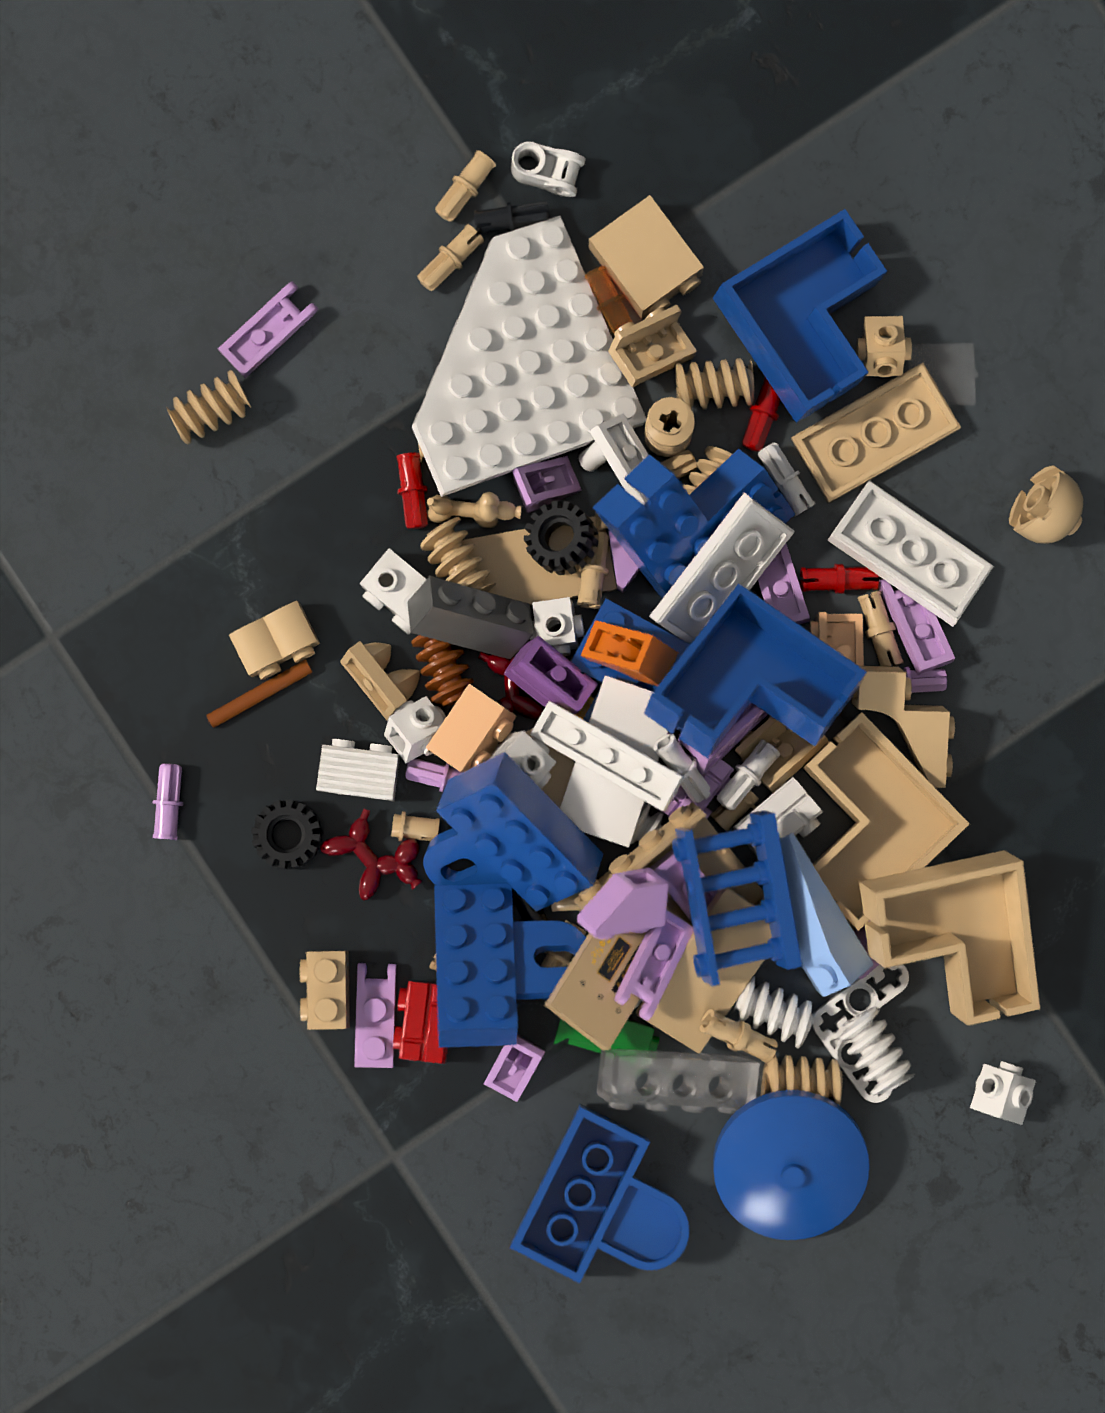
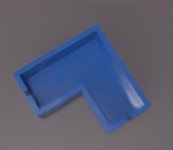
M846 209L720 285L713 297V300L796 423L824 407L828 401L832 402L856 387L869 373L830 314L875 287L887 270L869 243L864 245L852 259L850 253L855 250L864 236Z
M740 449L735 451L690 495L675 474L649 454L624 478L631 487L647 499L644 504L617 484L592 507L662 599L744 493L784 523H787L795 515L784 496L777 491V486L765 468Z
M738 583L650 695L644 714L672 734L676 729L680 730L681 735L679 739L707 759L751 702L810 744L816 746L835 721L837 715L841 713L856 693L867 672Z

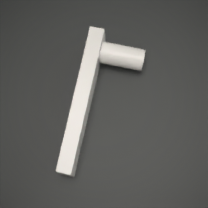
M622 413L598 424L589 431L595 442L580 453L579 463L585 470L592 472L608 461L623 488L644 504L647 499L631 487L624 478L649 454L626 416Z
M548 701L530 734L661 811L666 812L685 778L551 701Z

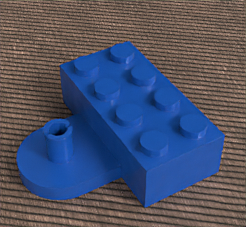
M580 1104L511 1241L510 1248L580 1283L597 1248L639 1269L658 1270L669 1266L680 1257L687 1245L689 1224L683 1208L672 1196L633 1177L650 1143L649 1138Z

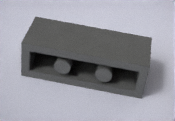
M429 576L407 602L410 633L502 658L511 659L533 635L529 603Z

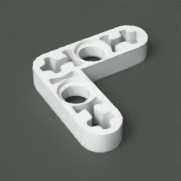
M879 964L865 978H858L851 986L844 988L817 1008L812 1024L815 1034L831 1056L838 1061L839 1067L858 1093L865 1100L873 1103L886 1100L891 1095L892 1090L878 1095L866 1092L865 1088L869 1083L868 1081L864 1082V1075L860 1073L856 1079L852 1074L862 1068H856L855 1064H846L841 1057L842 1048L846 1044L854 1042L853 1040L840 1041L839 1039L846 1030L845 1026H842L847 1022L846 1016L843 1015L835 1022L837 1030L832 1032L829 1029H824L823 1031L820 1029L819 1026L823 1023L821 1015L826 1012L832 1016L839 1012L841 1009L835 1006V1003L839 1000H842L845 1010L854 1017L875 1006L879 1009L907 987L909 973L903 964L888 967L892 971L899 970L900 974L896 978L899 984L896 987L886 984L879 990L885 994L881 999H878L875 989L866 983L871 977L874 984L884 979V967ZM860 988L865 989L871 998L870 1005L863 1011L854 1010L849 1003L850 994Z

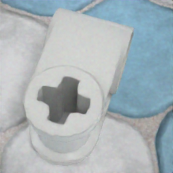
M524 142L519 144L512 154L511 171L513 177L522 184L542 188L565 197H575L577 188L574 186L579 168L585 164V158L569 150L555 149L534 142ZM531 156L536 159L538 166L533 170H525L521 168L518 161L522 157ZM564 168H567L565 178L562 179Z

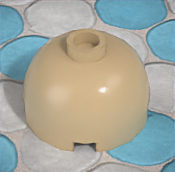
M1045 467L1030 479L1035 485L1030 489L1027 496L1021 490L1012 506L1009 517V524L1014 527V531L1040 544L1054 543L1067 535L1074 534L1082 523L1081 515L1083 511V495L1078 484L1057 467Z

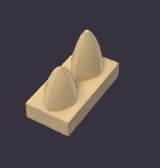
M359 641L348 649L340 662L383 717L388 720L389 716L393 715L414 693L419 682L420 670L401 669L386 674L384 669L390 660L391 645L376 642L363 645Z

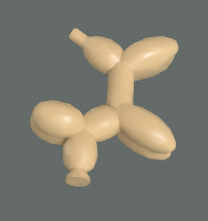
M492 492L483 493L475 503L453 501L448 496L441 497L440 495H435L427 500L429 508L427 517L430 521L436 523L446 521L451 516L471 517L481 527L492 528L497 524L498 519L511 520L513 517L520 519L522 506L515 507L511 502L499 501L498 496Z

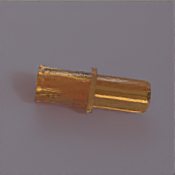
M600 266L585 274L584 277L589 282L599 305L596 308L604 314L613 334L622 325L632 322L622 302L624 296L617 293L606 271V267Z

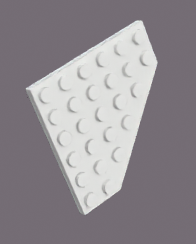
M560 216L493 237L470 287L465 304L454 325L443 356L435 370L421 408L412 425L441 497L510 473L517 467L538 463L591 444L595 440L589 431L598 424L624 413L632 428L646 423L645 414L634 388L631 387L608 352L613 339Z

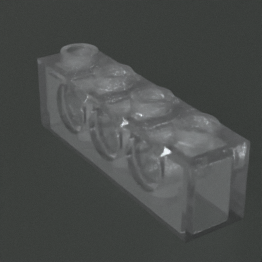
M601 1049L597 1095L609 1102V1107L615 1109L629 1110L632 1109V1104H646L645 1108L650 1110L668 1111L669 1105L682 1106V1110L688 1112L702 1113L705 1112V1107H718L719 1112L734 1114L743 1105L756 1098L760 1063L746 1055ZM643 1073H647L645 1085L636 1089L638 1077ZM683 1074L682 1085L673 1091L672 1086L675 1078ZM719 1076L717 1088L709 1092L711 1080Z

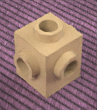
M903 316L865 317L862 338H857L856 354L863 361L864 366L869 372L866 376L890 377L903 375L905 360H911L912 355L911 337L905 338Z

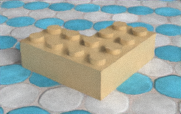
M862 712L833 738L838 744L837 746L832 741L829 742L803 767L855 822L813 863L814 868L853 931H859L865 925V922L869 921L863 915L860 881L926 867L970 824Z
M1003 850L859 882L863 915L871 920L870 922H865L868 953L872 959L884 968L943 955L950 1013L968 1026L999 1019L1000 1011L1006 1016H1012L1040 1009L1022 860Z

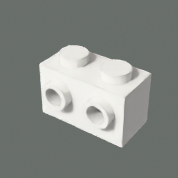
M388 549L360 582L362 588L366 590L362 597L379 611L385 606L393 612L395 616L391 621L409 635L410 624L407 602L427 579L391 549Z

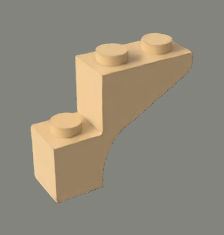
M859 666L867 673L852 697V704L858 710L877 711L892 717L920 773L934 787L946 788V777H951L953 770L952 755L948 754V739L954 738V717L950 716V712L943 706L905 705V700H910L912 686L910 677H906V672L900 667Z

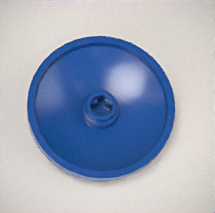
M782 1090L767 1093L749 1101L730 1117L722 1128L715 1145L713 1170L718 1194L726 1209L738 1222L753 1232L766 1237L781 1240H799L811 1238L833 1229L853 1212L867 1186L869 1156L861 1130L851 1115L840 1105L822 1095L809 1091Z

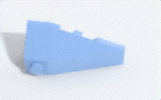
M792 832L780 838L802 968L816 991L825 997L851 986L874 963Z

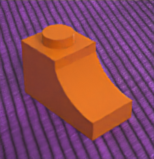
M595 620L581 656L588 661L621 672L634 680L658 686L672 669L679 652L653 635Z

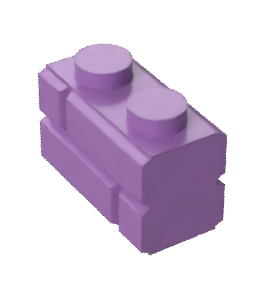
M540 636L523 645L504 671L506 677L542 706L546 707L548 701H551L573 714L580 711L598 684L587 674H582L577 666Z

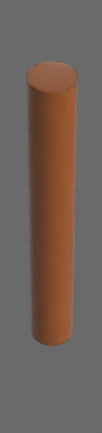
M305 659L212 711L206 717L211 726L215 728L311 674L313 671Z

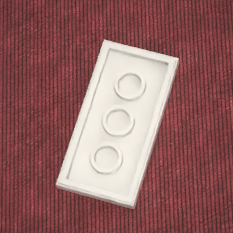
M871 481L867 482L827 540L952 627L957 623L994 567Z
M744 493L657 605L650 617L683 641L691 644L738 583L748 590L752 588L795 531Z
M608 676L604 677L589 721L590 724L657 762L659 755L655 753L653 746L659 738L668 733L666 729L644 714L650 695L653 693L652 691ZM575 762L560 809L582 832L629 847L644 800L582 764Z

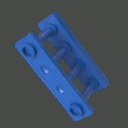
M762 810L749 813L751 823L747 824V828L694 839L691 829L684 827L675 828L677 839H673L672 847L676 861L682 864L698 954L693 956L694 968L699 978L702 977L703 982L711 986L720 985L719 969L771 958L772 961H776L778 966L787 970L803 967L774 812ZM749 843L752 847H756L758 861L754 862L753 867L701 877L697 854ZM758 882L759 885L763 886L765 900L761 901V905L708 916L704 893ZM761 920L769 923L772 938H769L767 943L715 954L711 931Z

